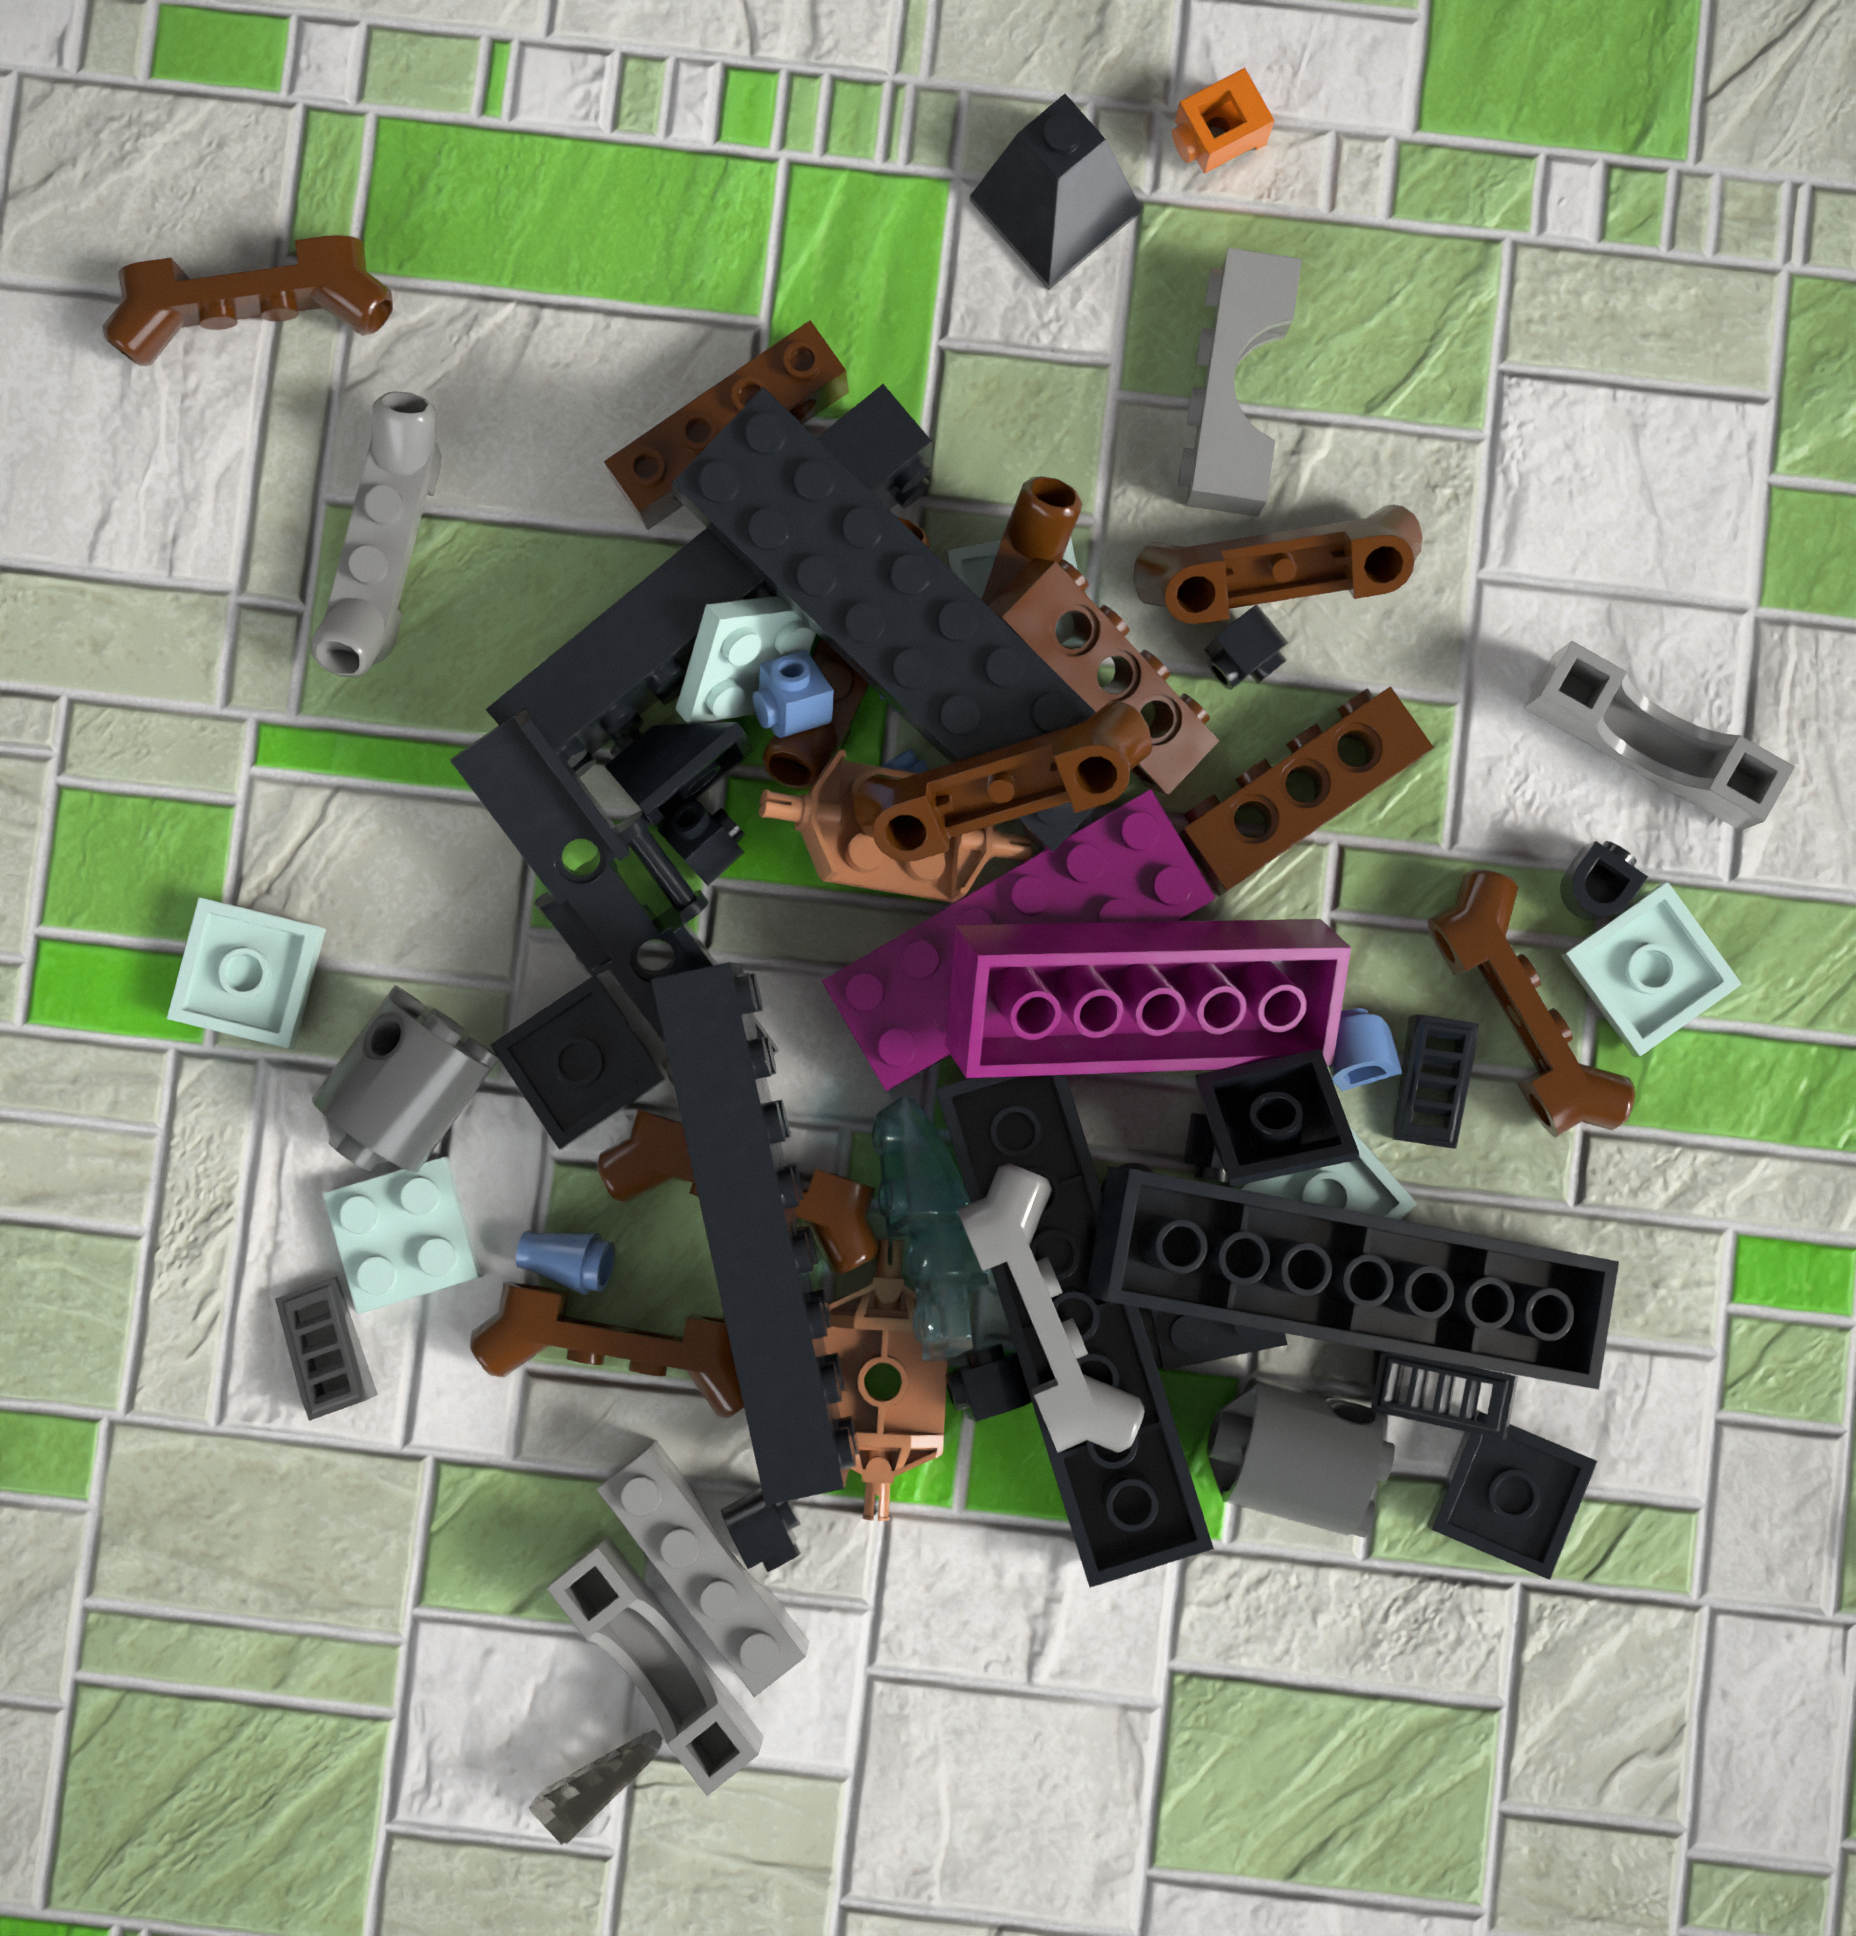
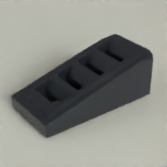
M1427 1015L1409 1016L1392 1140L1457 1149L1476 1051L1479 1023ZM1427 1036L1455 1040L1454 1052L1425 1048ZM1422 1062L1452 1066L1450 1078L1420 1073ZM1425 1087L1448 1091L1447 1103L1417 1099V1088ZM1413 1111L1445 1116L1444 1128L1412 1124Z
M1382 1351L1371 1408L1378 1409L1380 1413L1507 1440L1518 1376ZM1405 1366L1412 1367L1406 1402L1399 1401L1404 1369ZM1430 1371L1439 1373L1433 1409L1423 1407ZM1456 1377L1466 1379L1459 1415L1450 1413ZM1482 1382L1493 1385L1486 1421L1475 1419Z

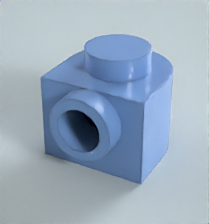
M804 650L760 663L759 691L753 694L754 710L761 726L764 729L771 728L777 737L782 738L829 724L832 719L834 690L808 651Z
M1363 1008L1341 1011L1333 1065L1329 1066L1333 1083L1341 1091L1402 1073L1391 1027L1380 1016L1368 1014V1011Z

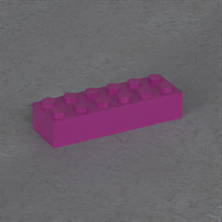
M1150 789L1069 836L1054 852L1043 851L822 980V983L886 1092H889L951 1055L945 1046L956 925L1181 921L1210 904L1216 897L1153 791Z
M1321 919L956 925L945 1046L965 1078L1216 1070L1321 1049L1327 1066L1333 1065L1351 946Z

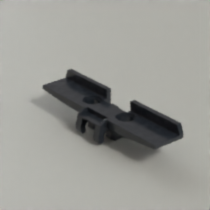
M524 707L455 755L450 761L549 890V892L540 895L535 900L534 905L543 917L552 923L572 949L578 963L592 977L609 970L664 1042L651 979L718 965L687 923L701 913L709 901L701 890L693 892L647 829L650 825V820L643 811L633 814L617 826L614 825L528 709ZM576 839L591 841L598 848L597 855L591 861L575 869V871L569 869L562 860L564 847ZM629 847L673 905L657 917L647 904L642 905L618 872L617 864L613 860L617 857L621 861L629 856ZM659 939L667 942L672 947L673 957L665 968L649 970L639 964L637 960L639 948L649 940ZM753 1014L758 1038L769 1036ZM769 1036L773 1054L775 1055L779 1052V1049Z

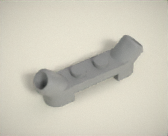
M388 392L378 398L372 405L371 442L325 617L310 641V652L316 663L325 671L340 677L357 678L363 676L372 665L382 662L390 655L396 642L403 615L398 610V605L427 495L434 496L442 458L438 444L435 442L437 412L435 406L427 399L413 393Z
M1007 1163L998 1167L987 1197L958 1208V1214L982 1271L1007 1262L1055 1379L1031 1389L1057 1452L1060 1453L1086 1440L1116 1453L1131 1447L1144 1416L1143 1404L1139 1397L1082 1374L1077 1359L1088 1354L1073 1318L1061 1322L1051 1298L1062 1294V1290L1048 1257L1035 1261L1030 1249V1244L1053 1189L1049 1179Z

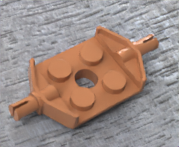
M839 750L830 759L807 794L794 796L771 792L765 789L760 798L759 806H762L759 809L760 817L795 822L794 830L801 831L819 878L825 882L955 903L967 894L984 865L994 856L1025 863L1030 860L1033 847H1029L1033 842L1027 836L999 832L992 825L950 838L949 851L917 861L903 862L891 859L880 851L875 844L874 838L866 835L857 823L854 810L855 795L861 784L870 776L883 774L906 778L917 773L843 760L846 757L845 750Z
M877 1239L880 1244L877 1258V1276L873 1277L872 1283L828 1303L832 1327L827 1328L828 1336L823 1338L827 1354L837 1352L843 1370L845 1391L841 1392L842 1402H837L841 1418L852 1416L856 1430L859 1454L855 1455L856 1467L851 1469L861 1474L862 1482H865L864 1514L862 1519L874 1521L875 1496L878 1495V1521L890 1520V1484H894V1477L943 1454L947 1384L945 1374H947L950 1311L904 1284L905 1278H902V1261L905 1240L893 1239L892 1264H888L889 1239ZM878 1363L891 1364L901 1375L902 1385L900 1390L894 1396L887 1399L874 1397L865 1386V1374L870 1367Z

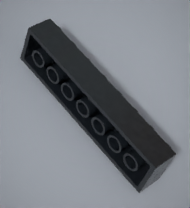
M884 384L880 385L817 437L889 510L897 504L903 509L916 502L931 485L927 479L932 476V440ZM706 528L486 708V711L500 725L519 710L526 707L580 778L595 764L596 760L592 755L610 740L617 744L628 733L641 727L644 720L640 715L658 700L663 705H666L680 696L707 604L774 597L777 595Z
M765 387L745 405L672 482L671 493L950 763L1081 724L1096 713ZM1071 802L1015 818L1011 821L1041 850L1054 852L1094 808L1075 813Z
M728 962L651 979L765 1506L844 1489L849 1468L856 1467L855 1455L859 1454L858 1440L852 1416L841 1418L837 1403L842 1402L841 1392L845 1391L844 1375L838 1353L827 1354L823 1337L828 1336L827 1328L832 1327L830 1311L824 1289L813 1291L809 1272L814 1271L813 1265L818 1264L817 1252L811 1227L799 1228L795 1207L800 1206L799 1201H804L803 1187L797 1164H785L781 1142L786 1141V1138L790 1137V1129L783 1100H771L767 1077L777 1072L769 1036L758 1038L753 1013L763 1011L755 973H744L742 963Z
M1066 1075L969 1078L935 1089L970 1204L987 1197L998 1167L1007 1163L1049 1179L1053 1190L1030 1244L1035 1261L1048 1257L1062 1290V1294L1051 1298L1061 1322L1073 1318L1088 1352L1087 1355L1077 1359L1082 1374L1139 1397L1144 1407V1416L1133 1444L1128 1449L1116 1453L1086 1440L1058 1453L1031 1389L1053 1380L1055 1377L1007 1262L990 1268L1089 1588L1214 1549L1139 1307L1107 1302L1085 1295L1103 1192Z
M1108 1166L1085 1295L1107 1302L1599 1390L1619 1261L1136 1169Z

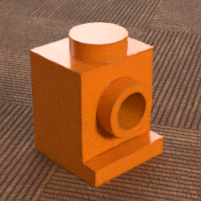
M1243 68L1180 101L1175 119L1177 127L1172 129V138L1184 162L1188 164L1197 160L1205 174L1252 148L1258 150L1266 146L1275 120L1246 68ZM1219 127L1225 133L1214 138L1209 128Z

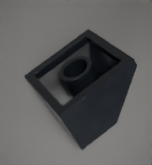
M1066 93L1017 133L970 195L972 204L1048 290L1137 217L1142 210L1107 140Z
M737 722L654 725L643 734L639 729H635L624 736L611 749L610 754L614 759L605 768L659 829L674 816L681 806L688 803L694 797L698 800L752 754L754 750L745 731Z
M1321 1049L1195 1075L1197 1089L1230 1187L1359 1160V1150Z

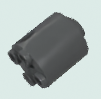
M394 985L312 1098L315 1107L323 1114L330 1139L329 1145L343 1157L367 1171H372L378 1163L390 1161L408 1171L418 1172L500 1059L493 1051L472 1037H468L465 1043L460 1041L461 1034L465 1029L436 1008H433L427 1017L421 1014L426 1006L397 985Z
M1254 1376L1249 1379L1240 1395L1224 1407L1218 1408L1209 1433L1207 1457L1223 1502L1347 1536L1352 1534L1365 1538L1371 1529L1374 1518L1375 1502L1371 1499L1375 1482L1376 1480L1385 1482L1388 1479L1393 1466L1395 1445L1394 1443L1384 1441L1388 1417L1385 1414H1381L1378 1409Z

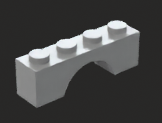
M1228 248L1221 269L1210 268L1204 305L1215 307L1212 329L1202 327L1196 355V365L1206 366L1203 389L1193 387L1187 416V425L1198 426L1194 449H1183L1178 476V485L1188 486L1186 506L1259 517L1267 502L1275 440L1259 431L1242 412L1235 393L1234 376L1238 364L1251 351L1264 344L1285 339L1294 317L1302 263L1301 258Z
M1574 641L1569 642L1552 656L1524 706V709L1740 831L1765 822L1796 767L1741 735L1712 731L1673 715L1644 696L1632 684L1627 671Z
M657 1440L601 1484L597 1491L753 1697L760 1694L806 1657L810 1641L772 1591L758 1583L732 1554L704 1513L695 1490Z
M608 1535L560 1572L546 1588L583 1637L606 1651L638 1687L660 1723L666 1744L706 1796L710 1795L759 1755L764 1738L763 1734Z

